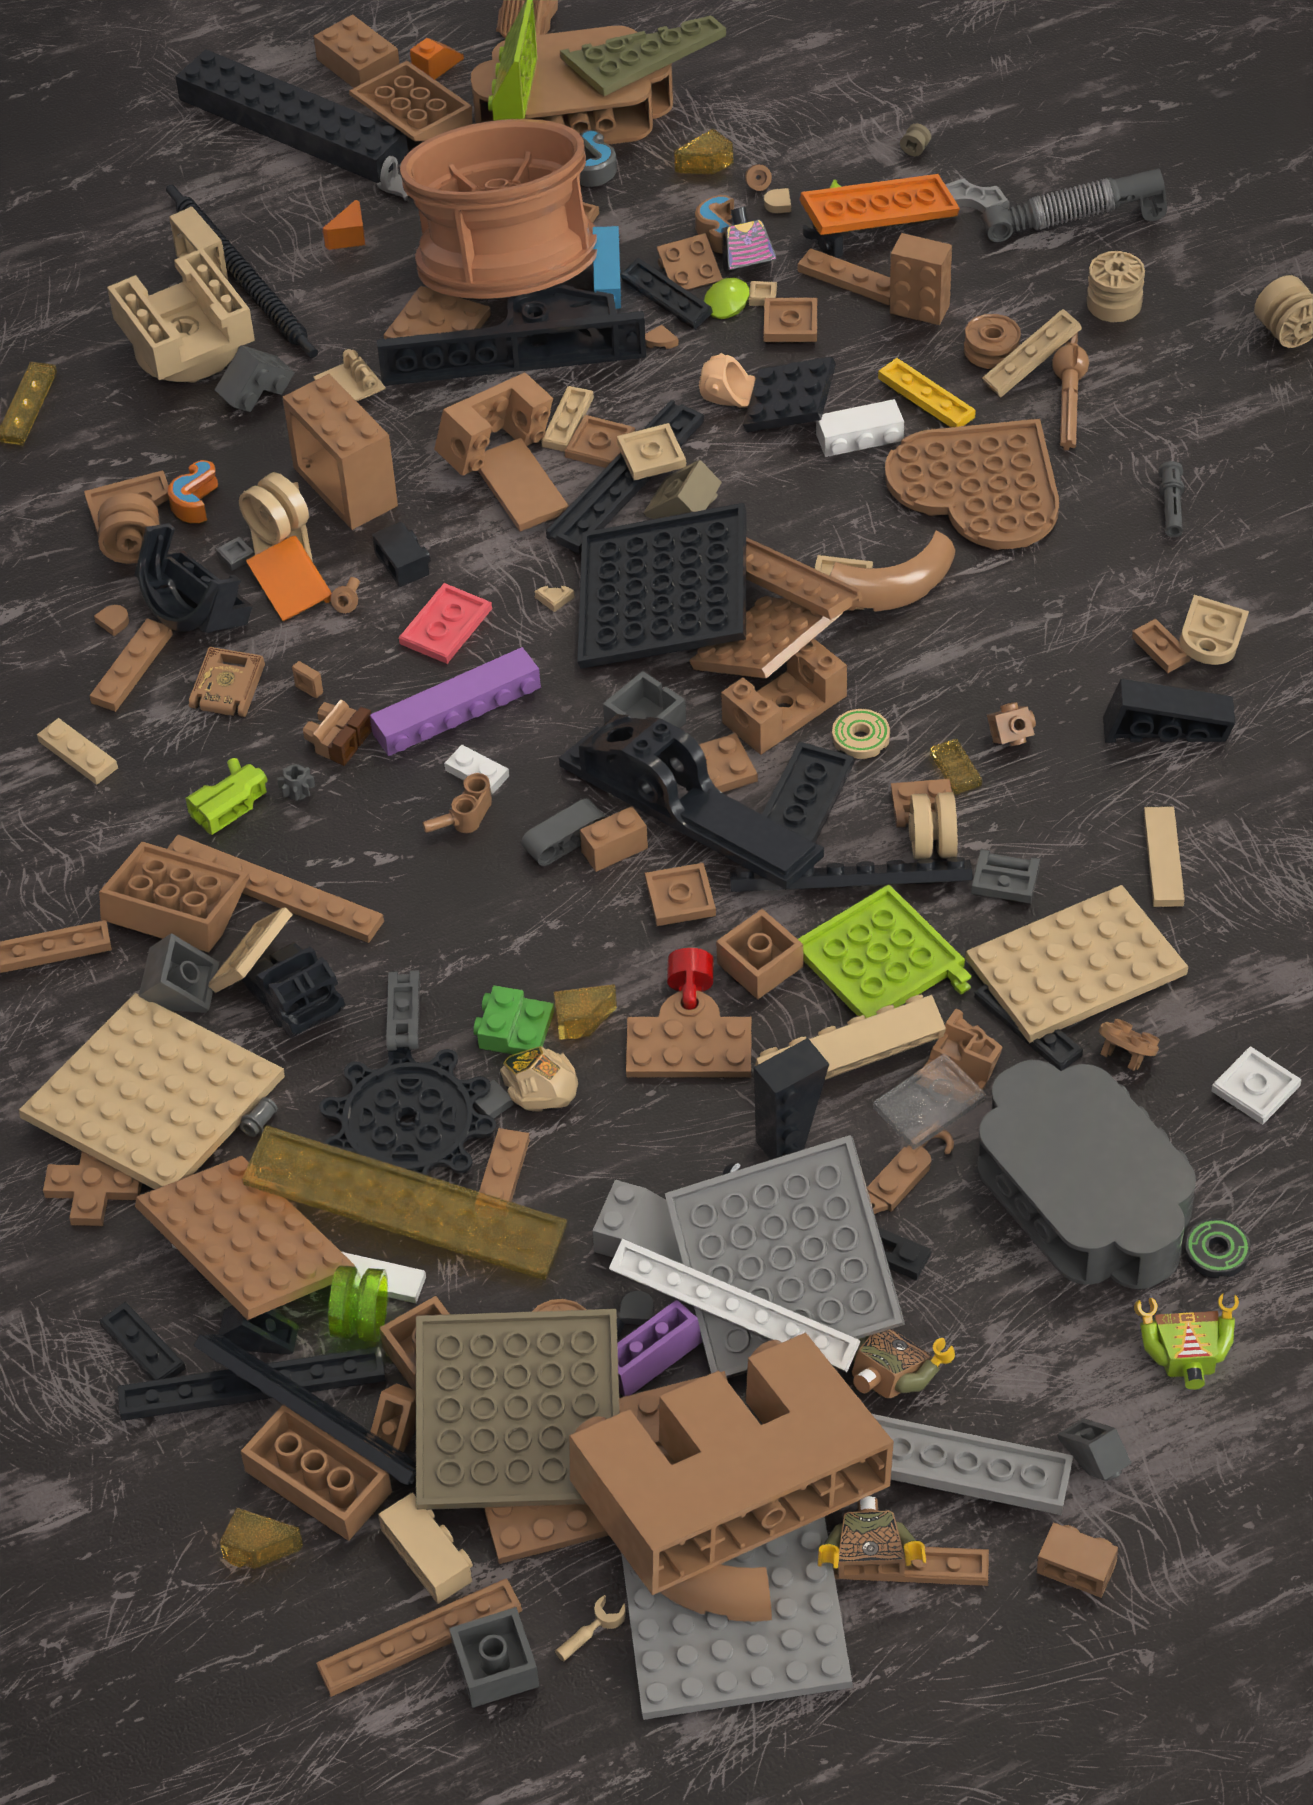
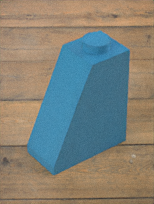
M619 226L592 227L593 235L597 234V242L593 248L597 249V256L593 261L594 292L600 291L613 294L616 309L621 308Z

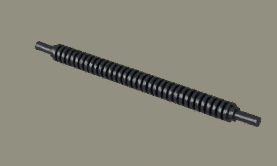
M173 184L168 185L166 192L176 202V211L180 212L193 207L222 240L226 269L291 344L300 345L310 358L316 357L318 350L307 339L305 327L191 197L183 196Z

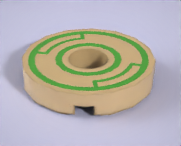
M850 710L840 715L833 723L832 740L835 748L856 759L875 757L880 754V750L884 747L886 748L889 744V724L881 714L872 710ZM856 732H865L868 735L864 737H858L854 734Z

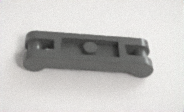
M410 970V974H398V971L388 972L387 1051H396L397 1047H409V1050L419 1049V970ZM397 1033H408L403 1035H397Z

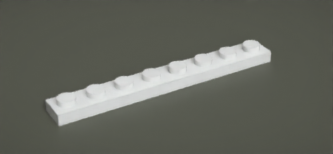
M624 1239L621 1240L609 1267L611 1271L771 1340L785 1342L806 1332L832 1366L845 1372L848 1371L860 1344V1341L854 1337Z

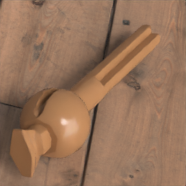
M1078 332L1065 342V346L1060 347L1056 351L1052 359L1053 371L1062 380L1060 446H1063V450L1076 447L1078 380L1087 373L1089 368L1088 355L1077 344Z

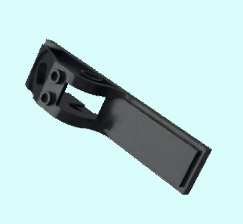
M557 284L528 294L511 296L507 304V318L501 324L494 327L377 340L381 381L384 386L646 358L643 311L617 314L613 294L574 289V286ZM580 331L587 332L590 335V337L584 335ZM535 342L544 343V345L539 347H534L531 344Z
M616 714L601 728L598 726L559 757V765L565 770L785 890L824 857V847L718 790L709 777L706 757L700 745L687 732L661 718L646 717V719L630 718V715ZM677 784L688 791L681 799L678 796Z

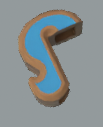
M717 195L704 200L697 206L695 211V229L697 234L706 233L711 249L719 254H723L721 230L724 227L733 226L728 220L732 218L730 210L734 209V199L726 195Z

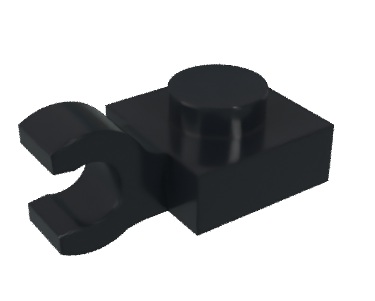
M814 224L813 228L803 225V236L807 239L818 240V247L821 251L836 258L843 256V235L840 233L820 235Z

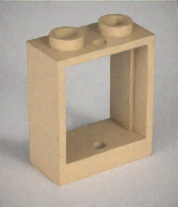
M189 207L169 216L176 256L180 258L203 248L228 280L222 240L193 207Z

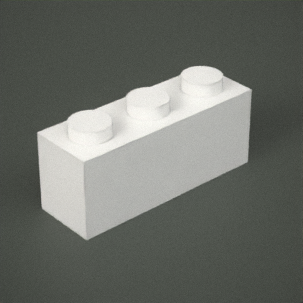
M895 399L825 413L822 415L821 420L816 421V436L825 457L900 442L904 439V420Z

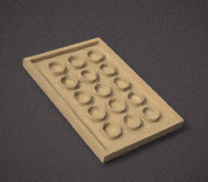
M1123 885L966 951L965 956L967 962L983 983L987 984L989 991L1010 1015L1029 1043L1037 1038L1044 1037L1048 1033H1054L1057 1029L1061 1030L1185 976L1188 972V965Z

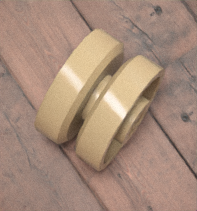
M272 472L258 482L257 486L250 487L243 492L238 500L241 513L249 527L259 538L269 544L275 545L289 536L290 531H295L303 526L309 518L308 507L304 498L290 480L279 473Z
M953 792L937 794L934 801V812L931 811V802L927 794H911L909 837L912 842L914 860L931 857L933 853V840H936L937 853L940 858L957 857V815Z

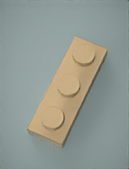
M59 718L37 734L38 741L96 785L118 769L115 759Z

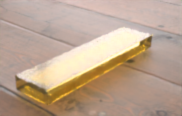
M30 362L0 426V442L24 445L57 373L56 365Z

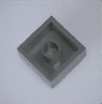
M517 1607L449 1628L452 1648L472 1708L540 1687L537 1666Z

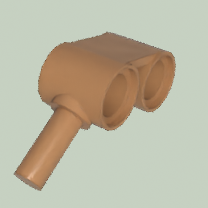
M474 773L467 776L463 783L464 792L453 799L452 809L449 810V813L422 822L425 833L452 824L461 833L475 831L492 803L489 778L482 773Z

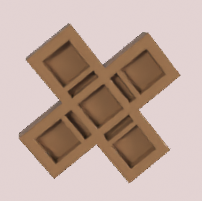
M82 1151L79 1165L48 1164L43 1193L45 1198H73L70 1212L71 1225L103 1226L108 1199L136 1200V1197L140 1196L142 1183Z

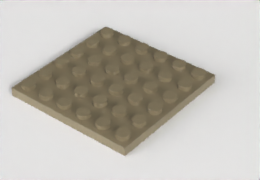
M616 1309L416 1316L417 1510L586 1504L570 1481L569 1435L574 1434L576 1429L590 1418L601 1416L608 1419L620 1414Z

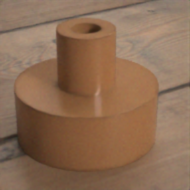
M761 164L752 165L745 174L747 185L756 191L766 189L772 180L770 170Z

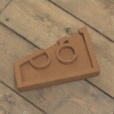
M164 471L84 491L97 535L99 530L98 511L100 506L110 497L117 494L133 493L152 500L156 506L169 499V485Z

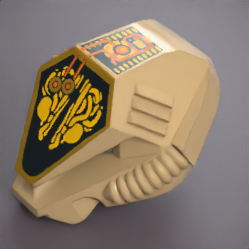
M539 1046L510 1055L503 1063L504 1066L500 1069L504 1084L509 1087L507 1091L514 1103L526 1110L539 1112L547 1108H563L568 1106L576 1096L578 1078L573 1065L564 1053H555L550 1049Z

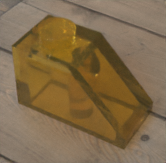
M711 129L674 151L675 171L678 173L715 174L733 163V143L715 129Z
M615 984L554 992L559 1040L590 1036L617 1008Z
M236 1508L220 1540L224 1559L234 1566L243 1567L245 1565L254 1569L300 1551L303 1546L298 1527L240 1508Z

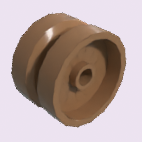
M125 493L108 498L100 506L98 511V542L100 550L106 557L115 562L125 564L138 563L145 528L159 525L158 508L152 500L142 495Z

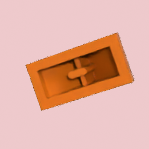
M355 200L323 227L325 248L331 250L365 245L359 201Z

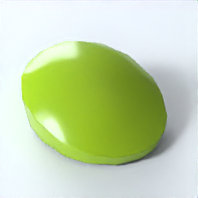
M725 278L713 284L706 292L704 302L711 306L713 310L711 316L717 319H726L739 314L747 305L750 295L747 283L737 278Z

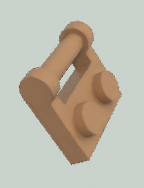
M950 779L891 783L896 828L906 827V824H909L911 794H927L931 802V811L934 812V801L937 794L952 792Z

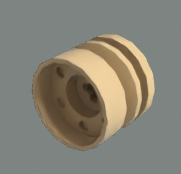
M1109 251L1098 255L1092 260L1089 267L1087 306L1095 317L1108 322H1124L1132 319L1140 312L1143 302L1145 268L1138 257L1127 252Z
M1288 275L1282 276L1266 286L1255 303L1254 313L1257 318L1271 331L1282 346L1294 348L1313 338V294L1310 293L1306 285L1298 277Z

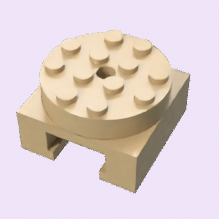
M203 248L174 260L175 268L181 274L183 282L148 296L147 289L136 275L107 287L113 319L133 344L138 364L143 370L159 380L197 382L200 379L221 372L232 361L241 345L255 341L249 307Z

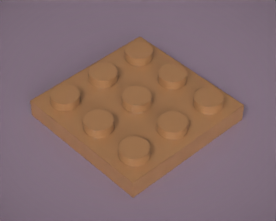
M420 286L385 332L384 339L480 329L491 315L490 307Z

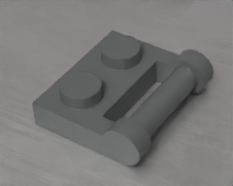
M981 849L971 894L1031 904L1041 858L1031 857V860L992 854L990 850Z

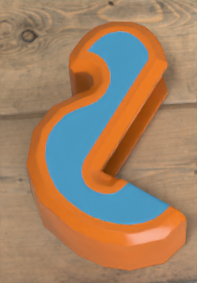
M200 460L189 466L190 474L180 475L173 479L168 486L171 510L177 518L184 522L201 523L207 520L205 505L200 499L218 488V480L215 477L216 469L212 462Z

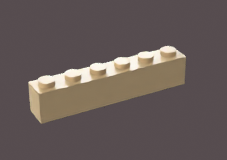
M922 994L907 999L905 1005L894 1008V1005H889L879 1009L876 1012L877 1015L872 1017L858 1016L849 1020L847 1026L838 1029L835 1026H831L819 1031V1036L809 1040L829 1063L825 1080L942 1038L946 1027L933 996L923 997ZM806 1037L797 1038L789 1043V1047L780 1050L777 1047L764 1050L759 1054L760 1057L756 1058L755 1066L805 1040Z

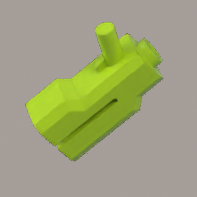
M237 758L228 760L227 764L231 775L214 786L205 785L186 797L188 813L209 834H215L253 809L254 801L267 793L265 783L268 780L260 768H255L251 764L241 768Z

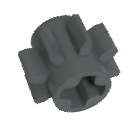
M294 764L286 769L283 768V777L277 778L278 787L282 789L283 797H289L298 801L306 796H310L309 788L315 787L314 776L310 775L309 767L304 768L301 765Z

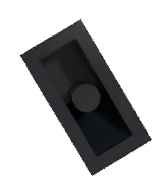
M231 1305L223 1311L219 1334L247 1352L290 1355L294 1353L299 1324L273 1310L247 1320Z

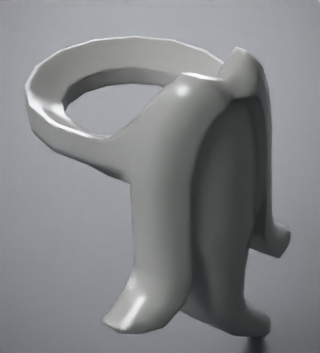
M388 156L383 163L380 175L381 182L377 183V187L385 192L404 198V201H407L408 195L404 191L401 175L398 174V161L394 156ZM393 163V170L388 173L389 167Z

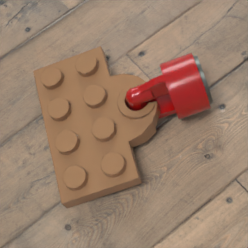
M682 947L670 953L667 963V984L678 992L668 997L663 1003L659 1017L627 1018V1077H751L752 1017H720L718 1005L710 996L703 993V991L708 990L713 985L714 959L708 951L699 947Z

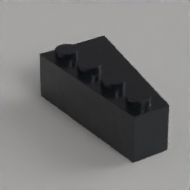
M1120 679L1103 715L1105 743H1116V738H1130V742H1142V738H1160V742H1172V740L1177 738H1186L1188 742H1226L1236 723L1233 696Z
M808 1038L754 1067L756 1142L770 1160L805 1149L829 1068L828 1061Z

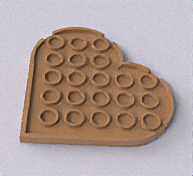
M1040 419L924 430L902 439L901 444L895 450L891 449L885 462V481L890 493L896 500L912 510L926 513L929 516L949 515L954 528L963 537L978 545L989 547L992 550L1028 547L1045 537L1053 529L1058 519L1059 496Z

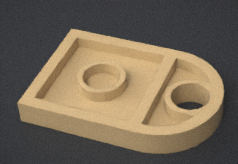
M1194 595L1180 635L1179 642L1182 650L1189 657L1201 663L1218 665L1229 662L1236 654L1249 611Z

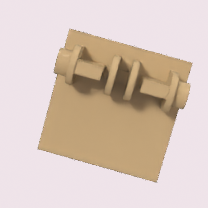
M351 349L343 352V364L313 376L317 380L330 374L356 401L386 389L364 360L358 357V353Z

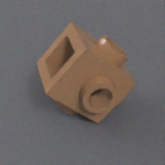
M1017 702L1001 705V711L987 715L993 743L1004 744L1009 742L1010 746L1026 743V737L1035 735L1033 730L1036 726L1035 717L1027 706H1018Z

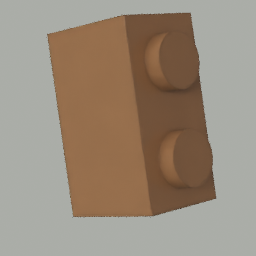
M633 806L580 829L582 853L595 872L648 849L647 825Z
M1053 1522L1038 1555L1037 1573L1102 1598L1116 1566L1118 1547L1112 1545L1111 1542L1104 1538H1093L1080 1533L1079 1530L1072 1526H1062Z

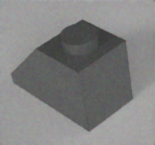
M1083 1418L1057 1434L1060 1442L1090 1476L1105 1481L1112 1480L1121 1475L1122 1469L1132 1464L1114 1427Z

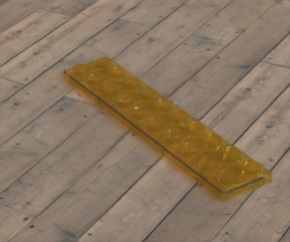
M267 1125L242 1178L243 1185L546 1280L567 1228V1219Z

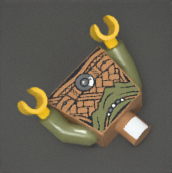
M893 1329L858 1339L860 1344L852 1360L854 1362L852 1370L854 1386L859 1392L867 1393L873 1389L883 1397L890 1399L900 1393L920 1392L940 1370L938 1366L941 1363L947 1364L953 1361L955 1357L954 1348L950 1346L946 1352H940L944 1349L946 1342L944 1338H939L933 1344L935 1355L932 1357L931 1354Z
M868 1496L857 1501L858 1512L845 1513L843 1523L833 1528L824 1545L818 1549L817 1565L821 1567L823 1563L834 1564L833 1568H838V1579L904 1576L905 1562L906 1566H910L911 1561L915 1559L926 1563L925 1546L922 1542L916 1541L903 1523L895 1521L893 1512L878 1511V1500L875 1497Z

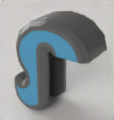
M586 130L580 134L584 140L586 164L580 173V185L596 187L607 183L615 176L617 172L616 153L613 147L604 143V137L600 132Z

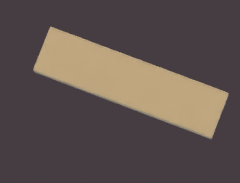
M1062 309L982 377L984 383L1001 398L1082 329L1080 323Z
M1144 807L1153 907L1184 906L1185 899L1174 807Z

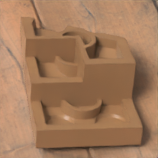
M955 1009L945 1023L946 1030L944 1036L939 1038L933 1046L929 1060L918 1074L915 1085L973 1109L994 1070L1003 1047L993 1038L988 1037L985 1031L978 1025L972 1027L963 1019V1012Z

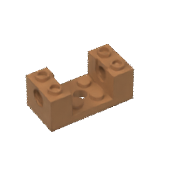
M524 372L443 409L434 450L462 476L472 471H477L483 467L486 454L484 452L489 444L492 432H497L503 428L515 440L522 438L527 446L539 442L545 435L553 398Z
M813 638L787 660V671L757 692L755 687L745 678H741L722 691V723L762 755L847 696V665ZM781 703H788L792 706L788 708L779 707L778 705Z

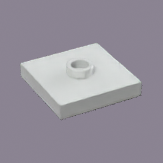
M1250 1046L1215 1081L1211 1091L1263 1125L1300 1087L1301 1079Z

